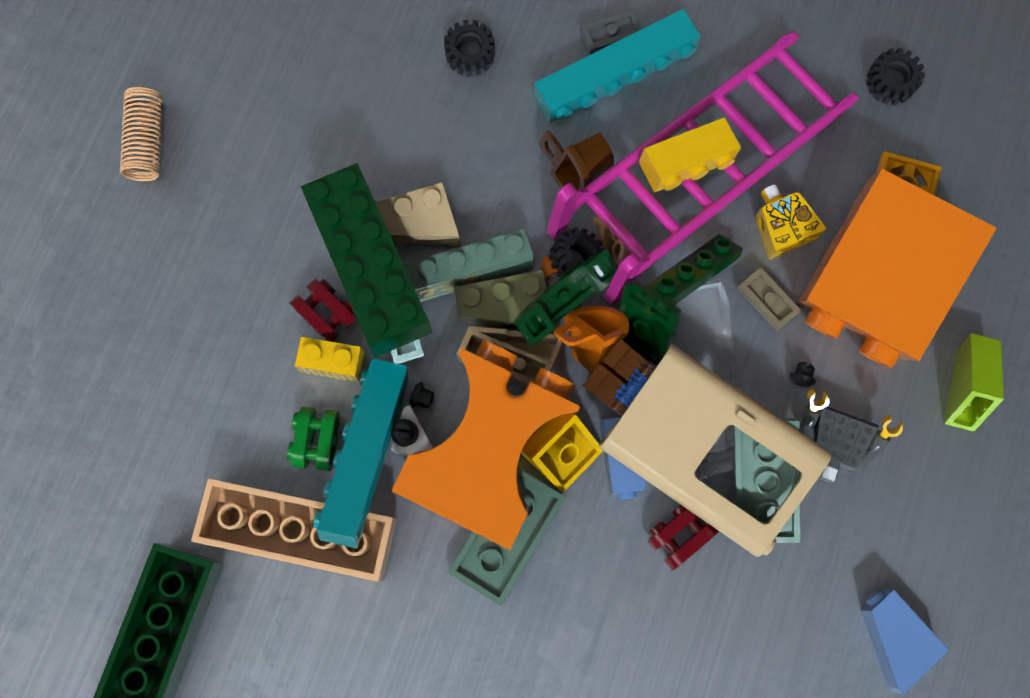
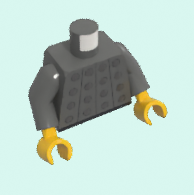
M814 389L809 390L807 393L810 405L805 407L800 421V432L831 453V459L827 467L818 478L829 483L836 482L839 469L852 471L857 468H863L882 452L890 442V437L899 436L903 431L901 421L895 428L887 427L892 420L891 415L883 418V429L878 430L879 425L828 407L829 398L825 391L820 400L814 401L813 399L816 394Z

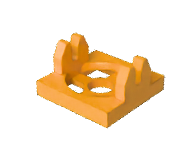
M883 151L876 172L880 169L889 172L892 169L894 175L902 179H908L913 185L935 195L942 167ZM920 175L926 186L920 185L916 177Z

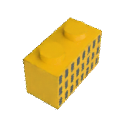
M301 337L295 367L305 374L360 383L366 353L359 346Z

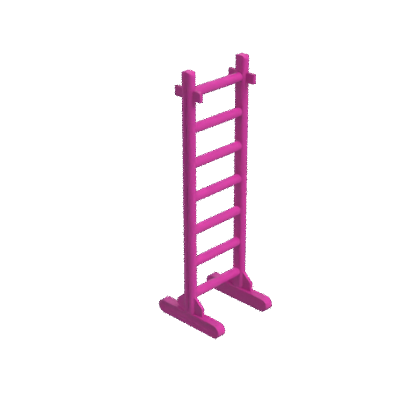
M794 30L780 38L777 43L585 188L577 190L571 183H568L557 193L546 231L553 241H556L568 229L572 214L586 202L632 253L620 263L604 295V298L611 306L622 298L626 282L641 275L860 99L852 91L837 103L786 51L799 39ZM776 58L828 110L808 127L756 74V72ZM745 81L798 134L778 151L725 97ZM716 104L760 150L767 160L748 175H745L734 163L723 169L736 184L715 201L695 180L690 178L682 181L681 184L704 209L681 227L629 169L639 162L644 148L671 138L683 128L687 131L698 128L699 126L694 120ZM618 177L623 180L672 234L649 253L596 196L597 193Z

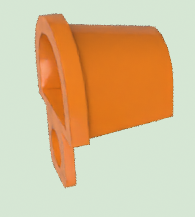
M588 306L569 312L567 319L570 322L556 327L554 335L566 345L572 346V358L589 372L593 373L599 364L612 370L603 359L620 339L623 340L628 334V318L622 312L605 306ZM571 330V336L565 334V332Z

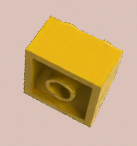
M568 413L555 417L540 426L527 440L521 454L563 494L603 450L599 448L600 444L577 415Z

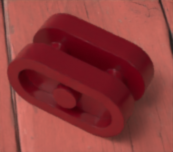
M314 279L306 286L312 294L305 301L297 295L289 304L326 341L334 342L339 335L333 329L340 323L349 328L356 321V318L353 316L354 310L348 301L343 299L340 302L333 296L336 291L325 279H322L320 282ZM320 302L332 313L325 321L313 310Z
M681 504L671 512L675 516L667 524L660 521L648 531L651 537L647 542L656 551L663 546L668 551L669 555L663 561L671 571L684 563L719 532L708 523L703 526L696 518L698 516ZM687 526L693 535L679 546L673 537Z

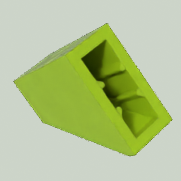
M971 333L957 350L944 424L974 432L1004 400L1001 341Z

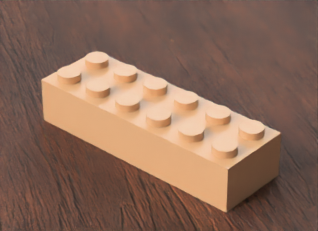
M208 478L191 542L380 582L384 580L397 519L368 512L357 549L319 539L317 528H314V519L319 508L323 509L325 503Z

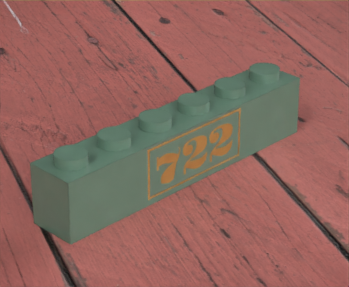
M521 229L404 263L403 265L420 302L454 293V287L504 278L533 269V252L525 230Z

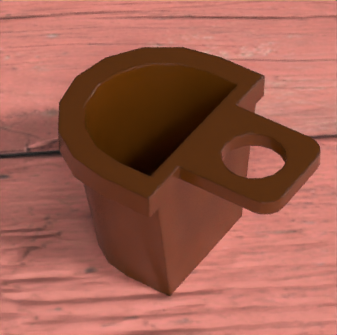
M550 130L546 131L539 141L541 149L554 166L550 174L561 189L566 184L571 183L577 190H581L614 166L613 152L600 132L575 145L572 144L566 147L565 150ZM548 141L553 145L555 154L550 150Z

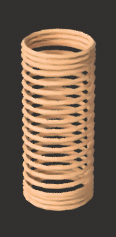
M131 87L124 91L120 173L124 177L135 181L155 180L159 177L160 170L158 166L160 165L159 147L161 146L160 128L162 126L161 109L163 96L158 91L148 87ZM135 95H144V96L154 97V98H156L158 101L153 100V99H150V98H143V97L130 98V97H131V96H135ZM131 144H138V145H144V146H134V145H131ZM131 149L151 150V151H154V152L134 151V150H131ZM132 154L152 155L154 157L135 156ZM130 168L146 169V170H150V172H147V171H137V170H133V169H130Z

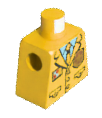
M776 184L760 192L766 205L760 208L755 216V220L769 260L818 239L827 230L800 193L795 192L782 197Z

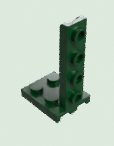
M718 234L644 286L634 278L626 282L620 312L628 318L629 332L623 341L657 366L670 345L674 343L681 309L675 305L735 262L741 256L743 248L733 243L730 239Z

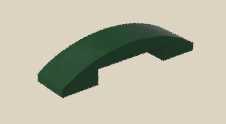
M603 249L555 281L537 296L514 320L515 325L530 347H534L556 329L554 325L592 293L601 292L611 283L618 265L608 249Z

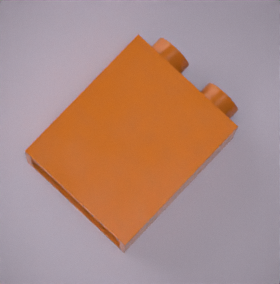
M880 169L868 178L797 302L810 309L804 323L836 340L843 328L864 338L865 340L858 352L889 369L894 367L898 358L920 361L997 228L884 169Z

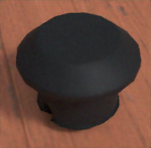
M800 362L797 364L796 371L790 373L789 377L798 386L810 387L816 384V380L813 378L816 369L812 364L807 366V362Z
M422 382L416 384L411 393L409 403L412 408L416 405L428 408L433 401V391L423 388Z
M408 419L397 421L391 429L392 440L402 447L414 444L419 436L417 425Z

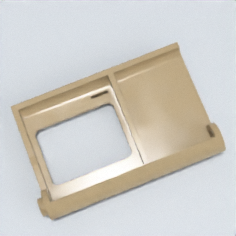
M673 344L670 345L666 354L622 417L610 428L599 445V448L756 557L762 554L766 556L773 550L776 545V536L815 484L831 459L829 451ZM729 425L737 427L801 473L798 482L767 523L758 521L695 477V470L724 429Z

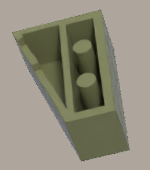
M543 270L454 287L462 325L496 329L506 328L517 331L519 329L515 325L514 320L537 296L547 289Z

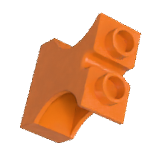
M483 339L476 355L463 348L459 352V356L466 367L470 385L469 403L461 424L441 445L433 449L418 451L408 455L391 491L511 550L528 515L529 508L523 498L518 481V463L521 451L530 436L540 426L560 415L578 412L580 406L568 400L575 384L543 368H540L534 382H529L523 394L515 396L510 393L508 385L513 376V373L510 371L517 355Z

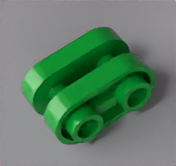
M301 407L299 412L294 413L292 419V429L295 430L294 442L289 443L287 450V459L292 462L293 467L306 469L310 460H316L317 470H332L340 427V412L338 410L326 409L322 418L316 417V409L310 407ZM315 430H320L318 448H312Z

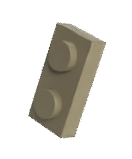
M762 267L757 269L737 287L739 292L776 332L801 312V309Z

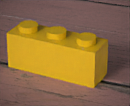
M724 117L644 148L639 164L654 192L662 189L670 191L678 187L682 181L690 178L697 180L705 176L712 169L718 168L723 170L731 166L735 162L734 159L741 146Z

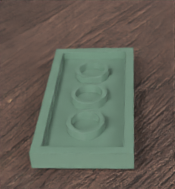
M781 418L800 432V420L798 418ZM733 426L735 505L758 521L767 523L800 479V471ZM800 504L776 536V543L801 542Z
M519 468V486L529 508L528 515L511 550L472 532L448 571L450 575L500 606L504 603L566 498Z

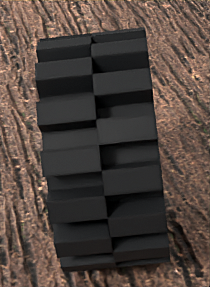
M468 19L463 20V26H460L459 22L455 23V30L450 27L447 31L448 36L445 35L444 38L446 61L450 63V68L453 71L457 68V74L460 75L463 74V71H466L468 77H472L471 71H475L476 76L481 74L482 68L486 72L489 69V64H493L495 57V40L492 37V31L490 28L487 30L484 23L479 27L478 20H473L472 25L468 24ZM474 41L481 48L477 54L464 55L459 51V47L464 42Z
M891 48L886 53L882 52L867 72L866 77L868 79L866 80V85H871L868 89L870 94L873 92L877 93L874 97L877 101L882 97L884 98L882 103L886 105L890 100H892V105H897L899 102L901 104L905 103L922 85L925 72L921 71L924 69L923 63L917 65V62L920 60L918 56L913 59L910 57L913 52L908 50L906 54H902L903 48H898L894 53V49ZM893 69L900 72L905 82L903 84L891 82L886 77V70Z
M574 227L572 230L570 228L567 229L550 248L549 252L552 253L549 255V260L553 261L551 264L552 270L558 268L556 273L558 277L562 274L565 275L581 263L572 256L570 249L579 252L584 260L601 250L606 249L600 248L603 242L600 239L595 241L596 235L593 232L587 235L588 229L583 228L580 232L579 227Z

